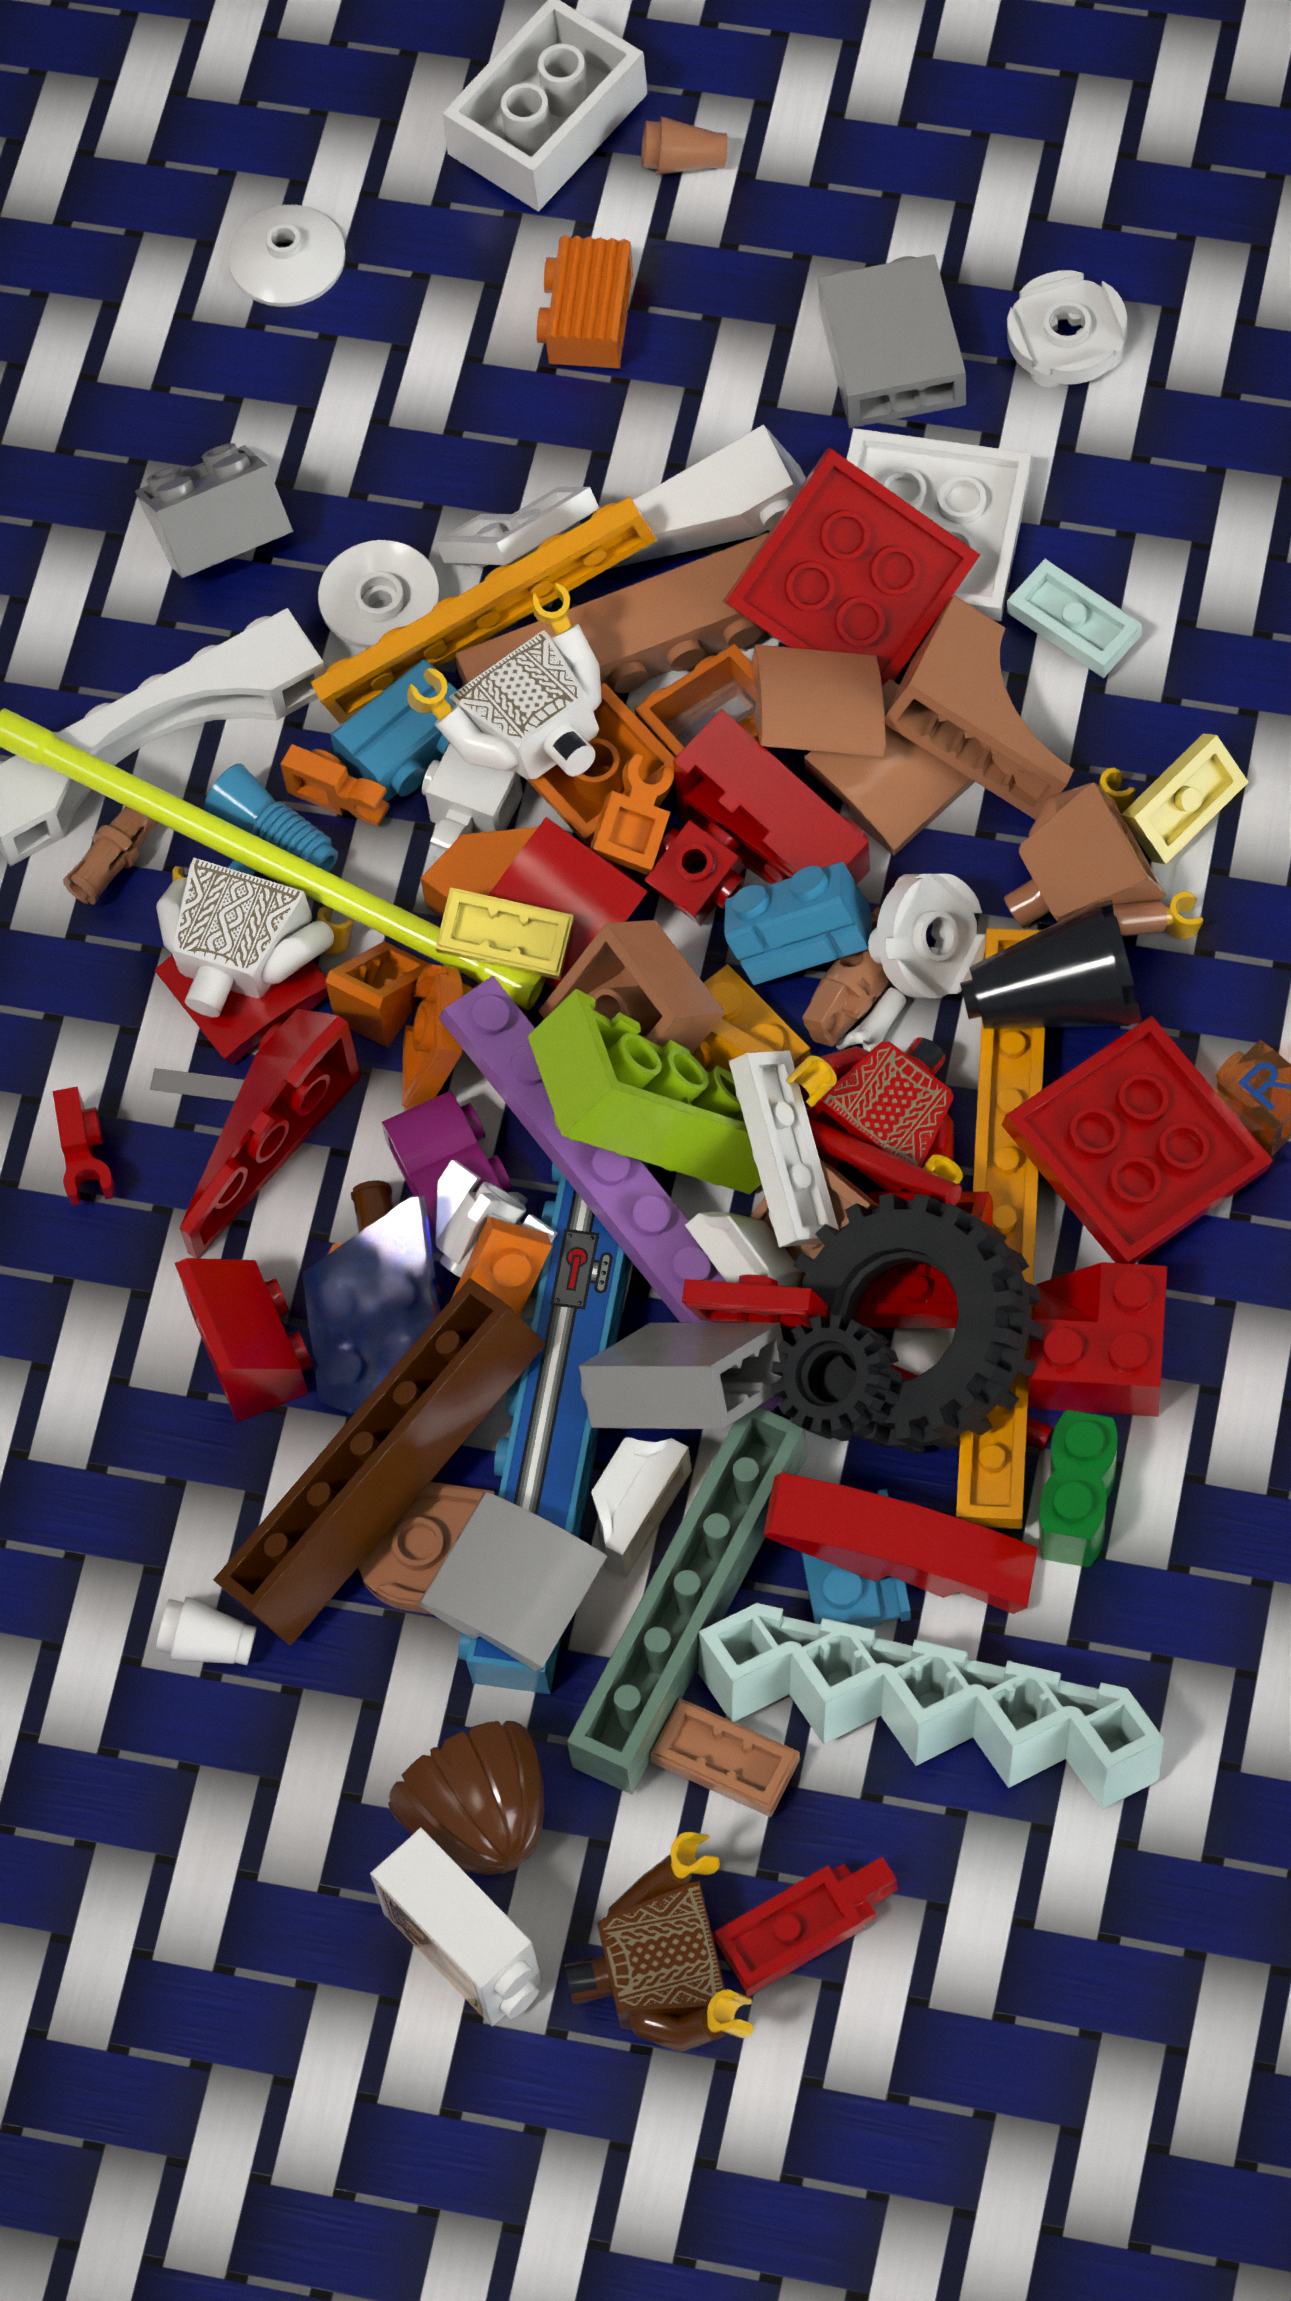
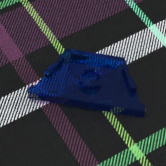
M425 1196L408 1198L302 1273L319 1402L354 1414L439 1315L440 1306Z

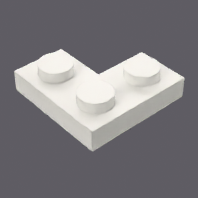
M557 487L513 514H480L439 538L435 543L444 563L469 564L472 569L487 565H512L533 553V549L549 537L565 534L581 525L580 520L597 511L599 506L590 487Z

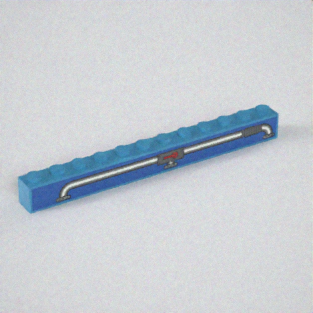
M641 1161L649 1171L650 1163ZM553 1163L552 1180L559 1182L556 1201L545 1202L541 1221L558 1233L551 1243L552 1247L530 1293V1297L537 1298L533 1319L523 1318L524 1322L546 1345L522 1372L521 1378H517L508 1389L506 1414L507 1416L514 1417L510 1438H499L495 1454L494 1473L495 1476H502L498 1497L546 1519L580 1539L600 1428H591L587 1404L581 1392L579 1365L617 1343L632 1261ZM461 1632L458 1657L461 1660H466L473 1684L551 1694L561 1638L544 1667L537 1672L482 1637L472 1640Z

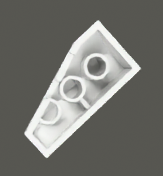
M765 425L758 427L634 499V503L647 521L657 541L609 569L760 535L767 530L771 531L806 480L801 467Z

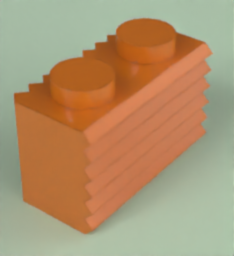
M563 235L559 240L557 258H546L544 292L552 293L550 308L540 307L538 311L537 342L546 343L549 364L620 369L633 278L630 241L625 238L617 241L614 238L605 240L599 237L595 240L590 236L582 239L579 236L570 238L567 235Z

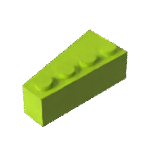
M575 989L527 1036L554 1112L555 1124L562 1136L572 1141L593 1145L615 1152L620 1156H628L663 1167L668 1171H676L708 1181L716 1186H724L749 1195L762 1184L753 1158L752 1146L741 1106L736 1096V1087L731 1072L718 1065L709 1073L706 1072L702 1065L690 1054L689 1049L672 1040L664 1047H660L638 1035L641 1032L640 1023L620 1012L613 1019L592 1010L595 1007V999L578 989Z

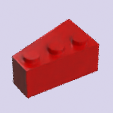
M722 708L673 760L679 820L685 824L690 820L703 830L712 822L724 830L740 844L734 853L741 858L745 867L768 884L792 878L797 871L807 866L814 865L823 868L841 861L845 863L855 880V886L870 871L869 841L863 830L852 820L841 817L764 746H760V743Z

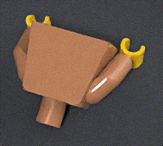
M1106 769L1100 777L1099 786L1095 782L1088 783L1052 795L1046 800L1028 833L1029 837L1018 849L1019 855L1032 879L1004 896L1007 907L1022 928L1027 927L1051 912L1057 922H1060L1097 902L1112 900L1114 916H1117L1122 936L1161 933L1166 929L1171 936L1177 939H1190L1198 933L1204 919L1202 917L1186 919L1178 913L1187 912L1194 908L1197 902L1194 894L1188 891L1177 893L1172 898L1169 906H1164L1160 901L1167 895L1129 826L1121 816L1134 802L1136 789L1129 787L1124 791H1116L1120 788L1123 773L1119 769Z

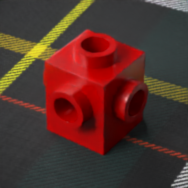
M689 820L681 832L674 827L661 840L655 859L658 862L644 881L653 892L701 926L716 905L724 909L726 899L733 897L744 884L745 878L739 874L745 868V865L741 858L734 853L740 844L712 822L703 830ZM706 863L705 868L701 872L691 874L692 869L697 864Z

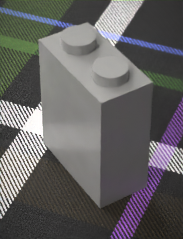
M935 254L917 258L904 256L886 264L861 269L844 268L831 275L818 277L819 310L849 428L966 405V371Z
M780 1322L649 1323L579 1365L581 1392L587 1404L591 1428L724 1429L775 1396L773 1395L771 1384L782 1382V1377L771 1372L773 1361L785 1363L787 1358L785 1353L777 1350L783 1341Z

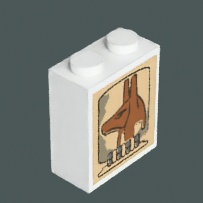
M422 1828L418 1829L370 1873L384 1915L492 2027L505 2015L509 2019L517 2017L535 2000L539 1993L536 1986L542 1982L532 1941Z

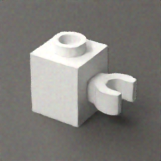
M449 744L441 761H432L424 776L422 794L426 795L430 820L438 824L430 841L431 845L438 847L433 856L434 860L437 861L461 834L507 829L523 797L521 778L517 772L512 769L500 771L469 764L451 744Z

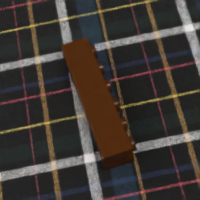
M469 1278L213 1581L252 1616L291 1646L546 1344L509 1305Z

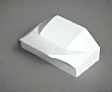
M729 1212L698 1213L685 1224L726 1282L738 1283L740 1275L754 1274L773 1278L778 1281V1286L801 1288L802 1271L794 1267L795 1261L784 1247L778 1246L776 1236L765 1221Z
M630 1437L623 1439L591 1491L599 1517L598 1533L601 1552L608 1556L603 1563L604 1567L625 1578L628 1577L692 1471L688 1446L672 1438L659 1442L642 1441Z

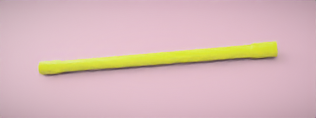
M6 708L0 711L1 748L33 764L44 765L285 886L304 891L305 896L444 965L456 967L460 973L474 979L479 985L494 976L514 1003L527 1010L531 1009L538 1000L545 984V976L438 953L435 947L440 927L56 737L52 731Z

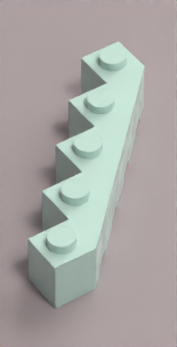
M755 1603L699 1631L698 1673L732 1722L790 1695L824 1745L881 1716L915 1766L974 1738L1008 1788L1066 1759L1101 1810L1159 1781L1164 1738L1128 1688L1102 1682L1099 1689L1060 1680L1061 1673L1011 1661H1007L1006 1667L967 1659L968 1651L916 1639L913 1646L876 1638L875 1630L822 1618L821 1624L785 1617L783 1616L782 1608Z

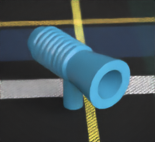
M238 763L228 768L209 790L204 802L205 811L327 872H330L335 865L338 851L331 847V838L282 801L276 802L243 764ZM235 860L228 866L229 869L252 876L256 872Z

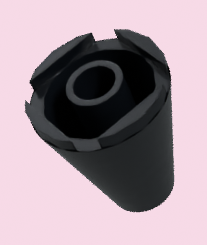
M1112 900L1097 902L970 966L972 980L960 982L969 1020L981 1017L984 1029L1129 1026L1142 1022L1138 1002L1135 1003L1131 988L1134 985L1117 916H1114Z

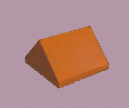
M606 683L601 685L602 701L593 712L599 731L596 737L588 742L595 749L596 754L592 765L578 776H569L556 764L537 779H526L585 844H591L607 794L615 791L626 795L627 791L622 782V771L630 758L635 754L643 756L642 764L639 767V776L646 784H656L657 776L664 766L668 765L674 769L673 760L675 757ZM675 775L670 788L656 798L654 806L659 808L675 784Z

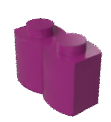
M448 1091L382 1121L388 1147L407 1185L412 1191L435 1240L438 1180L451 1160L458 1161L481 1178L473 1192H477L483 1182L491 1183L505 1192L512 1190L510 1179L499 1157L495 1155L487 1159L477 1142L486 1136L471 1103L460 1107L452 1091Z

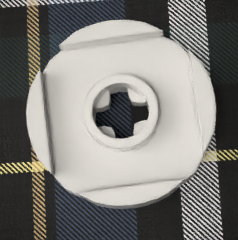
M1062 270L1041 275L1028 282L1020 291V299L1013 305L1012 309L1010 308L1008 314L1007 339L1013 357L1023 369L1030 372L1031 378L1035 383L1047 388L1056 387L1060 384L1084 383L1116 368L1121 363L1123 347L1127 338V312L1121 297L1113 287L1104 281H1101V286L1092 281L1084 280V273ZM1062 319H1068L1071 326L1082 325L1083 327L1077 331V334L1071 336H1063L1055 332L1058 330V321Z
M904 874L898 878L895 886L887 894L881 906L877 928L871 932L868 940V949L871 958L876 963L882 964L887 978L900 992L912 998H942L947 994L961 992L960 982L972 980L969 967L983 960L986 945V934H977V922L974 913H982L976 895L964 881L951 874ZM931 923H933L931 935L936 940L935 947H928L926 941V931Z

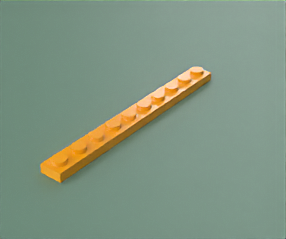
M986 928L985 959L1042 930ZM981 1022L973 1192L989 1191L993 1198L992 1227L998 1229L1007 1237L1004 1242L1009 1248L1023 1255L1029 1267L1023 1270L1022 1274L1025 1281L1033 1285L1039 1170L1001 1124L1006 1114L1036 1095L1043 1088L1045 1028L984 1029L983 1022ZM1029 1305L1030 1319H1032V1305ZM1031 1340L1027 1341L1024 1357L1027 1359L1030 1358ZM1017 1373L1009 1388L1019 1398L1013 1408L1008 1410L997 1405L986 1416L993 1428L982 1436L969 1430L960 1434L956 1518L983 1527L1022 1529L1028 1376Z

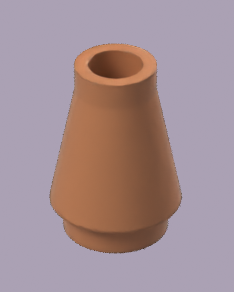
M660 116L659 122L645 121L641 153L642 168L655 169L656 175L706 168H725L727 133L713 132Z

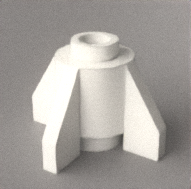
M451 1160L438 1180L436 1246L444 1253L440 1262L445 1268L461 1278L488 1216L548 1233L552 1243L558 1232L534 1215H528L523 1224L520 1222L526 1212L524 1205L528 1199L519 1192L507 1193L488 1182H483L478 1191L473 1192L481 1178L458 1161Z

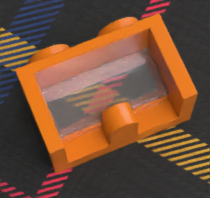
M733 644L721 653L703 659L696 665L693 671L667 688H660L652 692L642 704L634 708L635 715L674 757L688 745L721 708L759 742L754 721L757 690L751 669L752 662Z

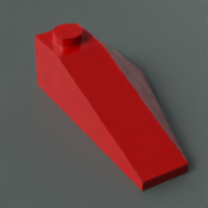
M296 1009L284 1023L278 1022L274 1024L263 1036L258 1052L253 1059L180 1225L187 1252L192 1257L200 1258L361 1078L349 1024L339 1015Z

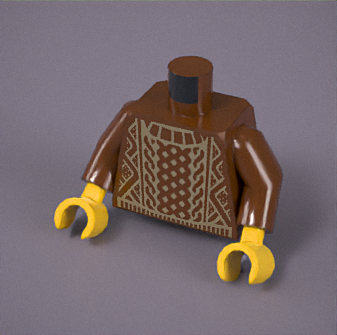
M684 1832L676 1837L671 1846L670 1855L643 1874L609 1907L607 1917L597 1923L604 1956L564 1965L573 2005L613 1996L620 2029L632 2030L640 2039L678 2052H684L722 2038L725 2033L738 2038H747L752 2035L754 2030L752 2023L741 2019L734 2020L736 2010L742 2005H750L752 1999L735 1991L724 1989L700 1881L690 1883L692 1873L711 1875L720 1866L719 1857L706 1855L696 1861V1850L701 1843L709 1839V1835L694 1832Z

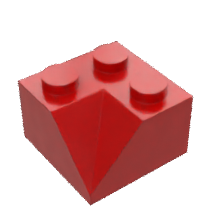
M1101 1262L1036 1284L1041 1302L1034 1304L1032 1320L1043 1325L1042 1340H1031L1029 1360L1037 1364L1032 1377H1028V1409L1072 1410L1090 1413L1158 1417L1167 1266Z

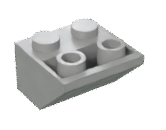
M228 443L215 447L202 455L203 463L181 471L180 466L160 470L146 479L148 486L135 491L171 567L181 578L293 532L268 465L245 445L237 448L235 443Z

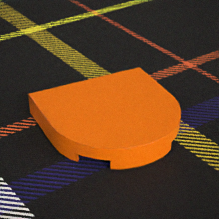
M429 964L422 970L415 984L412 997L423 999L417 1009L414 1026L405 1025L402 1062V1106L404 1111L435 1098L462 1055V1047L439 1020L443 1010L463 996L461 975L456 967Z

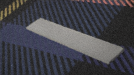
M154 1068L150 1090L235 1101L244 1080Z

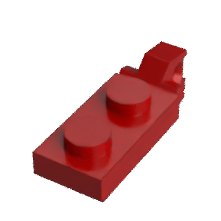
M883 1856L851 1874L846 1864H842L832 1870L827 1865L714 1931L712 1934L713 1941L744 1993L749 1997L863 1930L864 1925L877 1918V1914L872 1906L898 1890L897 1879Z

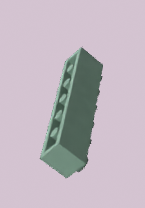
M761 1407L753 1409L733 1423L567 1740L573 1768L633 1795L650 1762V1753L678 1699L683 1698L698 1669L699 1631L723 1620L765 1539L763 1533L774 1476L781 1472L798 1475L807 1458L805 1429Z

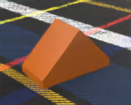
M385 941L377 944L328 972L325 983L333 1014L339 1015L346 1020L351 1030L389 1048L421 999L412 997V993L419 975L430 963Z

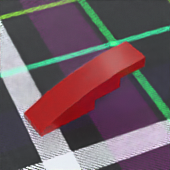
M783 1472L774 1476L763 1536L873 1582L889 1575L942 1598L960 1592L1011 1614L1028 1608L1038 1547L981 1525L913 1503L849 1486Z

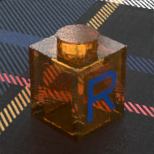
M1260 1039L1245 1055L1238 1051L1225 1061L1215 1077L1217 1081L1216 1093L1263 1149L1273 1156L1291 1138V1064Z

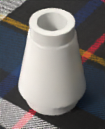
M187 1596L184 1602L168 1599L157 1638L156 1650L170 1653V1660L239 1663L248 1665L257 1627L244 1624L241 1620Z

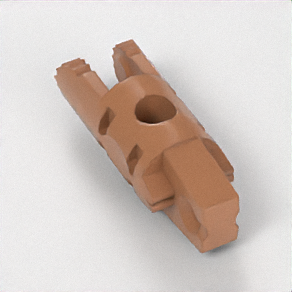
M877 907L872 912L871 932L877 928L880 907ZM869 949L836 959L821 979L810 1005L802 1016L804 1025L814 1042L833 1047L859 1018L867 1014L890 983V980L884 973L882 964L876 963L871 958Z

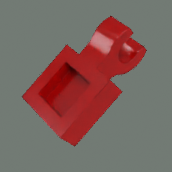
M78 1086L53 1091L60 1143L66 1164L63 1184L70 1203L73 1206L80 1205L79 1187L84 1181L89 1179H95L100 1182L105 1200L112 1199L115 1193V1184L111 1172L104 1162L94 1158L92 1146L103 1144L96 1107L85 1109Z

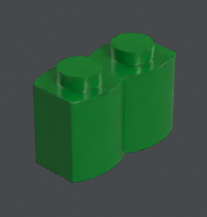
M1066 1410L1055 1426L1051 1441L1050 1477L1043 1488L1039 1504V1548L1043 1560L1089 1568L1101 1551L1105 1535L1106 1500L1112 1491L1116 1476L1118 1435L1113 1417Z

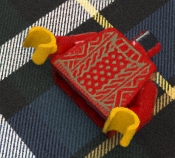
M918 1037L913 1040L905 1052L901 1051L891 1042L883 1040L870 1052L864 1048L854 1046L821 1057L811 1055L786 1078L789 1085L793 1082L798 1083L808 1092L810 1098L806 1102L811 1107L807 1112L808 1117L956 1184H959L962 1180L963 1173L954 1162V1122L950 1115L947 1114L954 1095L949 1087L935 1077L946 1058L942 1049L931 1040ZM853 1166L885 1192H900L903 1189Z

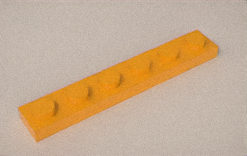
M630 496L619 503L607 504L595 511L588 521L565 534L549 537L539 545L536 551L516 563L494 569L486 576L483 582L461 595L450 596L441 600L432 608L430 613L406 627H397L386 632L377 644L354 657L344 658L333 663L326 670L325 674L311 681V684L321 703L337 722L342 724L422 659H425L437 669L454 659L455 653L480 644L533 613L534 593L539 599L540 606L543 607L559 598L555 592L554 583L563 585L569 592L657 541Z

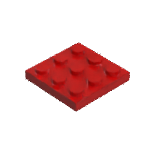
M827 448L722 602L786 647L876 655L883 686L890 678L894 681L980 557V554L833 449Z
M1152 1015L1006 1114L1001 1124L1115 1263L1135 1264L1262 1175L1273 1162V1159Z

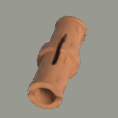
M125 806L109 826L102 825L92 837L94 844L81 861L63 879L67 890L83 903L88 904L90 902L91 905H94L123 867L131 868L140 856L138 849L160 823Z

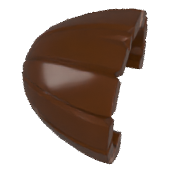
M506 1720L502 1725L499 1721L486 1722L471 1727L469 1735L462 1731L444 1740L442 1748L433 1747L430 1749L431 1756L422 1755L414 1761L401 1775L404 1781H396L393 1785L388 1805L395 1819L411 1836L418 1829L422 1828L462 1870L469 1873L493 1875L510 1872L533 1854L540 1839L544 1819V1784L540 1760L528 1731L522 1724L515 1721Z

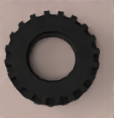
M893 1193L880 1195V1207L872 1210L856 1203L845 1209L849 1224L840 1230L825 1224L815 1233L825 1245L815 1259L800 1253L794 1264L795 1268L806 1273L801 1288H811L828 1305L826 1318L830 1320L831 1314L855 1321L861 1299L876 1278L894 1266L917 1262L931 1265L947 1277L956 1293L958 1320L952 1343L935 1366L918 1377L901 1380V1384L890 1383L889 1391L898 1394L899 1398L896 1406L887 1402L883 1404L881 1410L889 1416L882 1425L870 1421L868 1424L873 1432L864 1437L852 1434L887 1449L895 1447L910 1454H925V1446L935 1445L944 1450L960 1447L959 1434L969 1430L982 1436L993 1428L986 1415L997 1405L1008 1410L1013 1408L1019 1398L1009 1388L1017 1373L1032 1377L1037 1363L1025 1358L1024 1355L1028 1340H1042L1043 1325L1030 1319L1029 1305L1041 1302L1038 1287L1025 1281L1022 1271L1028 1268L1029 1265L1021 1253L1007 1246L1004 1242L1007 1237L998 1229L951 1203H942L929 1195L915 1193L914 1200H905ZM781 1327L783 1340L795 1344L798 1339L791 1332L794 1328ZM833 1355L820 1368L816 1387L819 1395L825 1402L840 1401L851 1391L856 1379V1366L849 1355Z

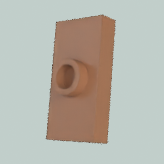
M679 1698L650 1753V1761L672 1773L772 1817L800 1761V1752Z

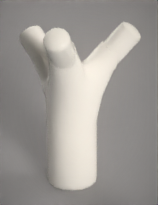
M886 988L861 1024L845 1034L835 1044L836 1048L843 1050L851 1045L862 1043L865 1050L869 1052L884 1040L888 1029L907 1002L906 997L894 988Z

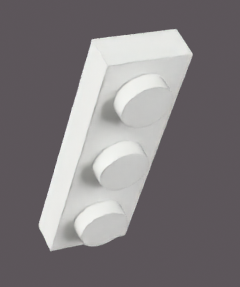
M790 1051L746 1053L728 1062L778 1246L790 1247L820 1244L822 1242L815 1233L825 1224L837 1230L839 1229L800 1086L794 1082L789 1085L786 1081V1078L795 1070Z

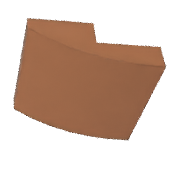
M755 644L751 669L757 690L754 721L760 746L884 757L886 746L884 701L876 655Z
M891 678L882 686L884 714L899 687ZM885 725L886 746L884 757L810 751L804 757L805 770L848 805L850 819L893 856L975 782L887 725Z

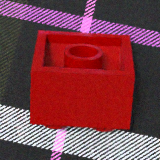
M186 1258L175 1263L191 1314L236 1423L309 1394L302 1372L313 1368L299 1331L287 1336L280 1320L281 1316L289 1314L290 1311L276 1277L264 1282L256 1260Z

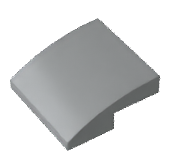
M485 1492L418 1605L472 1640L482 1637L537 1672L544 1667L608 1556L546 1519L503 1498Z

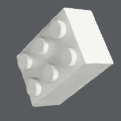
M547 0L442 112L448 154L539 212L648 94L644 52L560 0Z

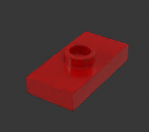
M754 1274L740 1275L738 1283L685 1279L682 1302L701 1321L780 1322L781 1327L795 1328L801 1324L812 1328L810 1318L819 1315L826 1318L828 1305L811 1288L778 1286L777 1280Z

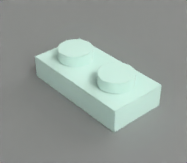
M1046 559L1039 564L1007 600L1008 614L1102 678L1112 670L1142 634V623Z

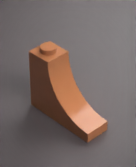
M954 595L921 641L885 712V725L1036 820L1046 800L1052 795L1061 793L1066 787L1074 769L1056 757L1035 737L1019 716L1010 700L1000 666V647L1006 628Z

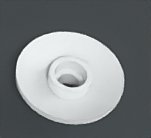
M279 205L254 214L236 231L228 253L231 275L241 291L257 302L275 307H292L306 304L325 294L340 277L346 258L344 240L336 224L320 211L301 205ZM283 243H292L288 247H277L278 245Z
M374 540L360 543L339 554L326 568L318 590L320 611L329 629L345 642L367 649L377 644L386 632L397 627H406L430 613L440 599L438 578L427 558L406 544L390 540ZM378 601H388L391 603L383 608H372V605Z

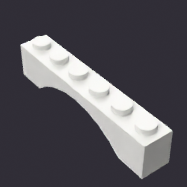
M288 608L273 616H264L254 620L245 628L244 632L220 645H210L201 649L187 663L166 674H156L141 683L137 690L113 703H103L94 707L82 720L60 732L53 733L56 737L115 766L119 761L146 743L180 728L213 720L253 718L278 721L318 699L311 681L326 673L324 662ZM17 755L6 761H0V851L9 866H13L64 838L75 812L92 789L44 765L33 764Z

